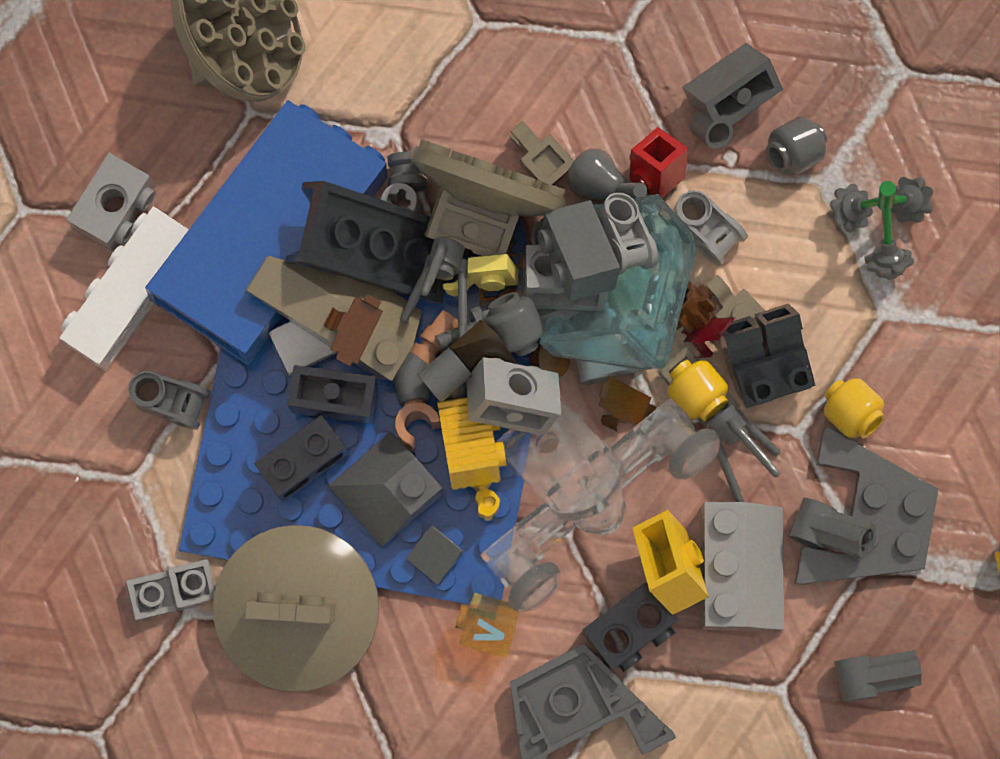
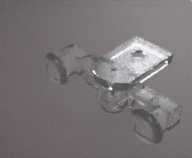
M560 398L561 416L544 436L509 429L495 442L503 441L506 462L543 501L540 506L480 554L490 571L505 588L511 587L508 596L510 608L517 612H530L543 606L552 598L560 584V569L553 562H544L538 565L536 563L544 557L543 554L575 527L584 532L601 536L616 531L623 522L626 510V501L621 489L655 461L659 462L668 454L671 457L669 472L676 479L687 480L703 473L713 463L718 454L720 439L717 432L713 429H703L695 432L688 414L669 398L609 448ZM550 440L559 441L554 451L546 454L540 453V449L545 442Z

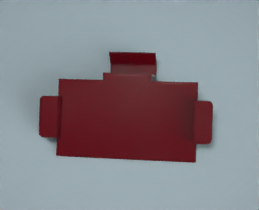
M736 317L712 318L708 325L700 330L692 331V333H688L683 329L681 333L687 336L683 342H693L692 344L700 353L699 357L693 358H711L714 353L705 342L718 341Z

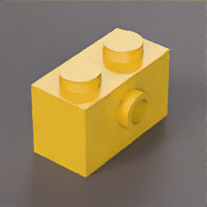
M668 509L632 528L649 591L672 615L709 597L699 564L704 562L701 551L691 539L688 531Z

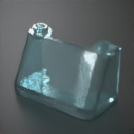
M659 194L633 198L638 205L639 212L649 234L655 241L658 253L656 265L650 269H643L640 266L626 269L623 274L618 275L616 288L609 291L604 311L582 310L570 319L564 316L550 317L544 325L545 329L540 344L551 355L640 370L661 369L667 365L695 257V241L689 228ZM602 204L593 205L596 213Z

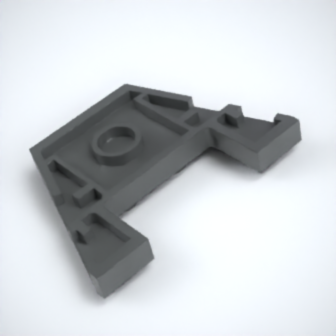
M824 427L816 465L857 474L850 516L873 523L876 526V540L871 552L867 553L864 559L847 553L838 554L802 547L795 584L807 585L818 582L924 570L938 488L831 428Z
M585 644L510 681L521 759H547L549 753L620 717L624 719L642 755L676 738L674 732L628 689Z

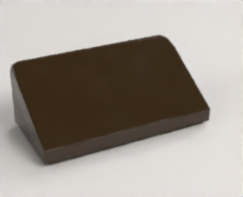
M479 320L450 346L470 373L483 357L498 358L504 362L518 364L497 333L482 320Z

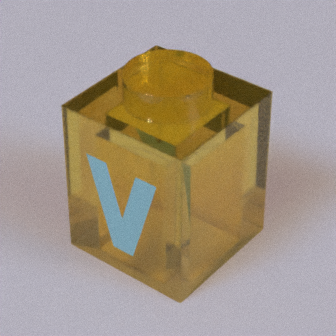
M474 593L470 605L462 604L455 626L456 629L463 630L459 645L507 658L522 606Z

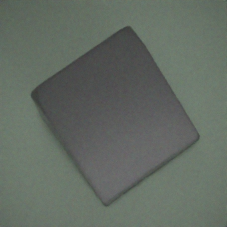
M431 525L406 559L438 585L462 557L464 551Z

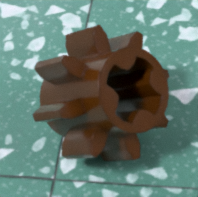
M688 281L687 284L683 283L675 286L669 292L667 303L663 306L669 312L666 319L676 330L683 326L688 333L704 328L709 324L713 311L716 310L715 305L710 301L713 295L703 284L696 288L691 281Z

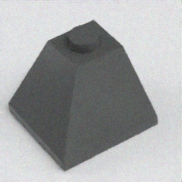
M390 432L328 485L382 548L444 494L441 485Z

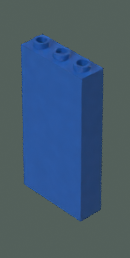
M289 100L282 106L145 287L151 302L248 366L269 339V332L278 327L284 316L246 292L245 289L266 256L285 260L287 255L300 250L310 207L309 201L301 190L302 183L326 181L374 197L388 178L385 158L376 149L370 146L361 147L352 141L350 134L337 125L328 126L319 120L320 117L313 109L304 104L297 106Z

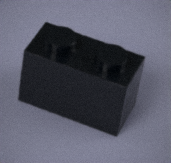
M294 365L287 406L291 413L315 417L322 415L323 418L372 425L378 382L375 376Z

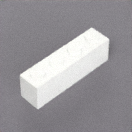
M154 206L148 214L142 213L132 226L131 233L133 235L124 247L120 245L112 253L108 261V266L110 267L102 279L96 278L86 290L84 298L87 300L78 312H71L63 322L61 327L63 333L60 339L68 347L104 371H107L154 305L149 300L145 289L146 285L189 229Z

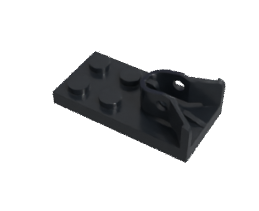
M326 181L303 182L301 190L309 201L310 207L299 251L287 255L284 263L309 265L410 297L424 269L427 255H430L435 240L424 236L431 216ZM435 278L427 296H422L421 294L419 300L432 304H442L445 292L443 285L447 283V280Z

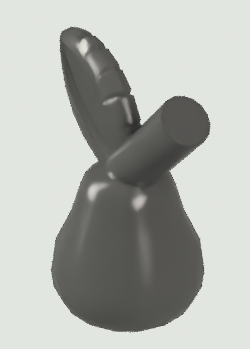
M590 148L577 156L568 173V185L575 195L583 199L605 201L613 193L627 194L637 203L647 229L653 228L654 223L650 213L638 200L644 198L647 194L645 184L627 183L610 155L601 149Z

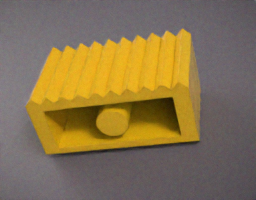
M467 397L437 402L452 489H465L468 486H481L484 483L490 484L501 481L499 467L507 466L503 441L494 442L493 431L500 430V427L469 421Z

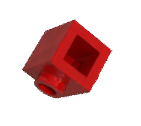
M657 127L631 149L629 179L632 183L645 184L647 193L658 201L661 200L685 179L688 148Z

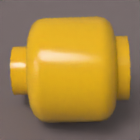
M685 360L674 368L669 375L673 381L670 383L667 393L675 405L690 420L701 418L703 422L716 415L728 402L725 397L728 392L727 383L706 360L696 361L693 364L689 360Z
M860 378L850 379L846 382L838 380L825 393L824 397L827 399L824 407V415L847 438H856L858 436L862 439L875 432L885 419V415L882 413L884 401Z

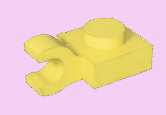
M508 254L468 258L467 290L473 284L487 291H499L504 289L505 286L518 285V268ZM458 280L454 283L443 285V289L448 295L458 296Z

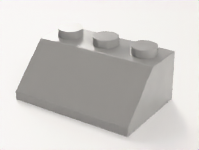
M704 502L700 507L701 554L704 560L701 563V572L709 597L701 601V630L783 631V507L749 502Z

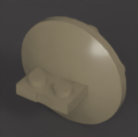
M171 0L174 26L189 59L193 86L206 87L212 84L233 98L248 102H259L270 99L285 91L295 80L301 65L302 54L305 51V42L301 35L297 17L298 6L295 0ZM291 21L293 23L295 32H292L291 30Z
M421 139L419 147L416 145L412 147L409 156L411 162L430 181L441 188L424 234L426 237L455 240L461 243L464 248L470 249V252L481 256L502 255L507 252L519 216H544V212L553 211L566 205L567 201L563 198L565 189L453 150L449 157L451 149Z
M282 526L267 530L251 538L228 560L220 574L214 593V624L217 636L227 656L251 679L277 690H314L342 678L366 654L378 625V590L367 563L344 539L334 533L313 526Z

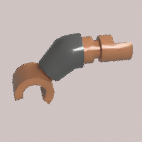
M442 310L431 326L428 325L419 336L422 342L420 344L414 343L411 351L393 378L399 405L403 407L396 416V433L399 442L410 452L414 451L415 438L406 429L412 421L423 419L431 425L432 429L441 428L437 412L426 404L430 401V390L417 374L434 361L437 354L441 355L446 350L441 351L438 348L435 335L458 327V320Z

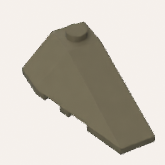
M272 256L265 257L245 291L330 348L338 331L329 330L324 326L332 307L338 311L348 313L355 296L364 300L365 296L369 294L381 302L379 309L383 313L356 365L377 379L393 380L414 345L422 313L420 309L415 307L409 320L403 323L401 316L408 301L393 291L301 264L284 263L285 260Z

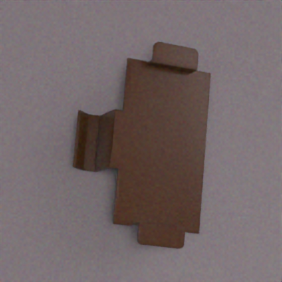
M369 294L365 296L364 300L355 296L348 313L338 311L332 307L324 323L327 329L338 331L330 349L338 353L336 356L337 360L348 366L352 362L358 364L383 313L379 309L381 302Z
M608 376L607 381L603 382L599 394L601 399L598 406L611 412L612 415H602V425L617 432L618 423L630 421L642 427L644 420L652 422L656 411V406L650 404L652 397Z

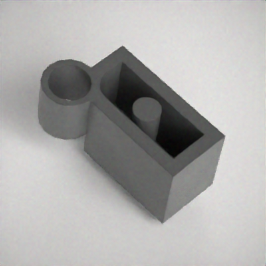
M745 43L684 85L682 88L690 105L698 110L690 122L691 132L710 148L720 149L726 146L733 135V124L783 90L770 58Z

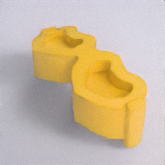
M484 483L481 486L475 485L473 487L474 490L478 491L475 497V502L478 505V516L484 518L485 521L492 520V517L497 514L500 505L499 497L488 489L491 483Z

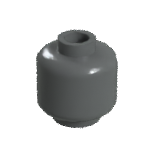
M796 117L770 133L766 147L768 160L779 172L793 176L799 175L823 161L826 155L827 136L819 124L805 117Z
M517 292L503 295L489 304L490 311L485 316L484 321L497 333L510 353L515 352V355L518 357L524 356L538 347L537 341L544 334L545 326L531 298L519 296Z

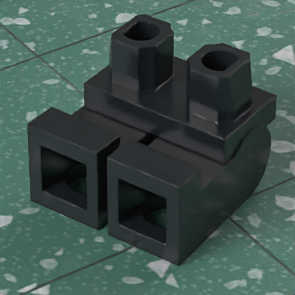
M789 303L754 314L756 322L750 316L735 320L719 338L733 386L746 409L816 386L807 350L804 347L800 314Z

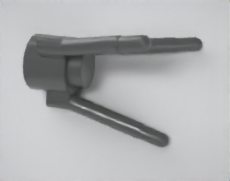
M436 238L434 240L430 255H427L424 269L401 316L403 323L409 320L421 294L422 296L429 294L435 278L451 280L454 274H458L459 338L467 332L468 260L462 258L465 248L461 243L449 238Z
M731 403L706 421L711 431L705 434L715 450L736 502L745 501L721 442L725 441L728 446H731L741 439L771 475L779 477V470L749 436L748 432L773 455L778 456L780 449L746 418L740 408L737 410Z

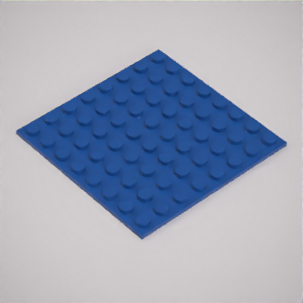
M454 276L453 279L447 280V283L455 282ZM445 291L442 304H432L418 300L415 307L420 309L422 313L414 343L420 344L422 342L419 336L428 325L431 326L442 310L458 320L457 296L448 295ZM396 293L407 301L410 298L409 296ZM284 317L278 327L290 322V320ZM552 326L545 328V332L540 339L551 337ZM269 337L249 366L221 348L179 551L229 560L244 543L267 530L289 525L313 526L334 533L348 542L367 563L377 588L500 611L533 433L500 427V430L493 431L494 442L503 441L507 466L499 467L501 481L498 483L492 482L488 488L499 497L500 505L497 514L492 517V520L485 521L484 518L478 516V505L475 502L478 491L470 486L457 490L451 487L442 428L432 429L431 425L423 419L412 421L406 429L415 438L414 451L411 453L441 485L444 494L382 548L328 485L389 432L398 440L395 421L399 410L403 407L399 405L393 380L377 379L378 390L372 425L324 418L343 443L349 455L282 503L254 463L318 417L294 414L288 408L287 403L292 375L288 374L271 337ZM515 352L511 353L518 365L531 366L530 353L519 357L515 355ZM338 353L309 366L312 368L372 376L353 362L348 366L337 360L336 356ZM430 391V401L426 404L431 406L439 416L437 404L439 400ZM431 525L464 551L462 557L438 585L406 559Z

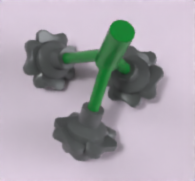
M901 177L898 180V186H895L891 181H884L879 187L878 197L868 199L867 191H859L856 184H850L846 188L836 189L834 192L836 199H833L829 205L834 214L835 224L837 226L844 225V229L849 233L853 232L856 228L867 227V217L873 214L872 207L878 206L882 211L884 238L880 241V247H876L871 254L865 256L864 261L867 264V270L875 272L877 277L894 280L898 276L903 275L906 268L914 264V259L911 257L912 253L910 250L900 249L896 246V240L892 238L891 212L898 213L897 219L901 223L909 220L916 223L922 222L924 220V213L929 214L933 211L931 198L934 190L932 187L925 186L923 177L915 179Z

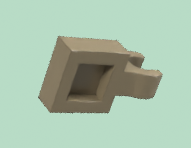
M523 121L510 131V139L522 151L527 153L520 159V164L534 179L554 186L569 172L574 159L551 134L540 141Z
M715 275L705 285L713 295L711 300L721 309L713 318L736 317L735 320L750 316L756 322L754 314L765 311L744 288L735 296L729 286L718 275Z

